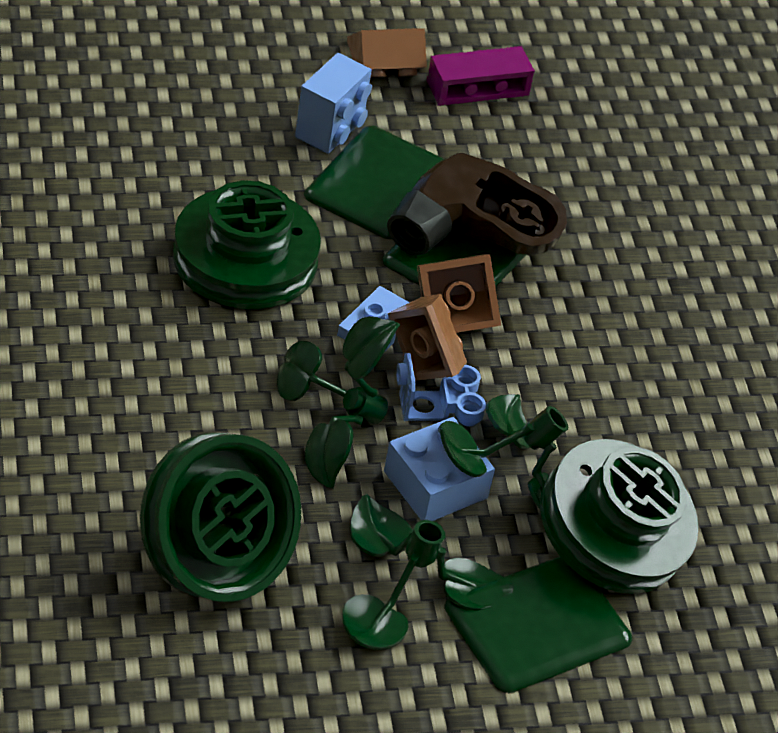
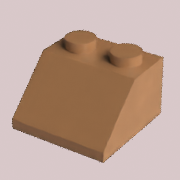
M425 28L361 30L347 37L352 59L372 69L370 78L386 77V71H398V77L417 76V70L427 67Z
M490 254L416 265L421 297L436 294L442 295L443 300L450 309V319L456 333L501 326Z
M441 294L420 297L388 313L390 320L400 324L395 334L403 354L411 353L415 381L453 377L459 374L467 360L463 352V343L456 334L450 319V309Z

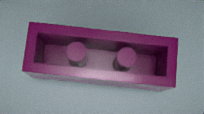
M517 46L432 55L426 81L438 106L529 96L535 70L523 47Z

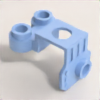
M405 353L403 363L397 364L396 377L397 384L401 385L399 396L404 421H443L448 419L449 413H455L459 423L464 426H474L483 419L486 402L482 396L476 394L481 376L474 367L464 365L459 374L453 377L442 378L439 391H415L411 353ZM417 399H427L432 402L434 409L431 412L422 413L413 407V402Z

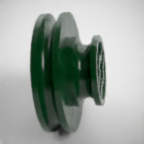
M241 180L227 183L217 190L197 197L182 210L175 226L173 261L176 271L184 283L194 292L212 302L240 309L271 308L297 298L312 284L317 273L321 236L312 216L278 188L260 181Z
M219 432L195 435L173 447L153 470L143 494L140 511V529L143 545L157 573L169 585L182 593L220 602L246 599L268 587L281 574L291 559L301 527V500L298 486L289 466L279 453L268 444L254 437Z
M597 439L584 442L574 447L565 455L559 465L548 476L541 491L540 514L543 527L552 546L575 572L586 580L607 590L626 594H638L655 590L665 584L686 563L696 547L698 519L693 501L678 472L667 460L651 450L613 439ZM580 469L586 470L589 476L582 474Z

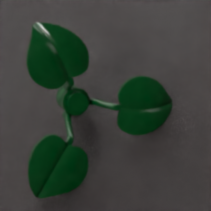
M371 316L361 318L351 327L346 336L342 352L348 361L345 363L344 369L361 387L351 388L346 391L315 376L314 374L322 362V353L317 345L309 341L294 343L287 350L284 362L279 368L277 389L280 396L288 401H296L302 398L308 391L311 381L344 397L343 406L349 415L333 416L329 424H318L311 432L305 448V461L310 473L318 482L331 489H334L337 475L344 465L353 443V430L349 423L353 422L361 425L363 421L375 425L380 423L386 416L388 410L387 399L377 394L378 391L370 387L363 378L376 366L400 326L399 323L393 320Z
M520 394L500 395L491 399L486 404V413L493 426L500 433L507 435V437L486 449H478L470 433L456 422L445 421L439 426L438 432L448 457L460 471L472 477H480L487 472L482 458L512 442L521 449H544L532 470L534 478L528 481L530 494L540 509L541 491L549 476L547 473L542 472V467L549 455L557 449L553 441L568 430L566 419L555 407H546L527 423L521 407Z
M366 493L356 505L350 520V535L354 544L361 551L374 557L383 556L388 552L397 556L406 550L409 562L386 605L379 598L372 595H355L343 607L342 623L349 637L357 644L373 650L389 649L398 645L404 639L408 630L407 618L392 608L415 566L424 568L434 563L437 559L438 577L446 581L444 585L446 597L457 606L470 611L482 610L492 605L483 606L475 604L467 598V593L477 587L489 585L488 583L504 579V577L477 562L465 558H451L444 563V556L447 550L441 546L445 539V531L438 523L431 520H421L412 529L404 518L378 504ZM509 580L504 585H498L503 589L502 597L512 592L515 586Z

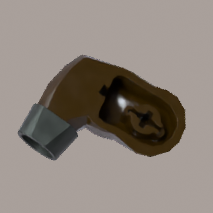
M456 153L435 164L419 178L412 191L405 195L387 221V229L397 246L405 252L417 256L426 254L446 238L451 231L456 230L470 238L490 241L514 253L532 256L547 252L557 244L567 225L566 208L558 196L547 189L532 185L501 165L465 153Z

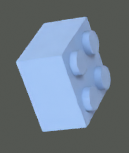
M340 53L335 54L301 86L295 137L327 154L338 144H344L349 134L356 127L360 128L367 118L368 110L366 109V103L372 90V85L370 84L372 69Z
M454 417L389 441L384 472L420 520L434 521L483 501L489 496L495 468L486 457L482 458L487 472L480 477H472L460 471L450 460L444 449L438 428L445 421L458 423Z

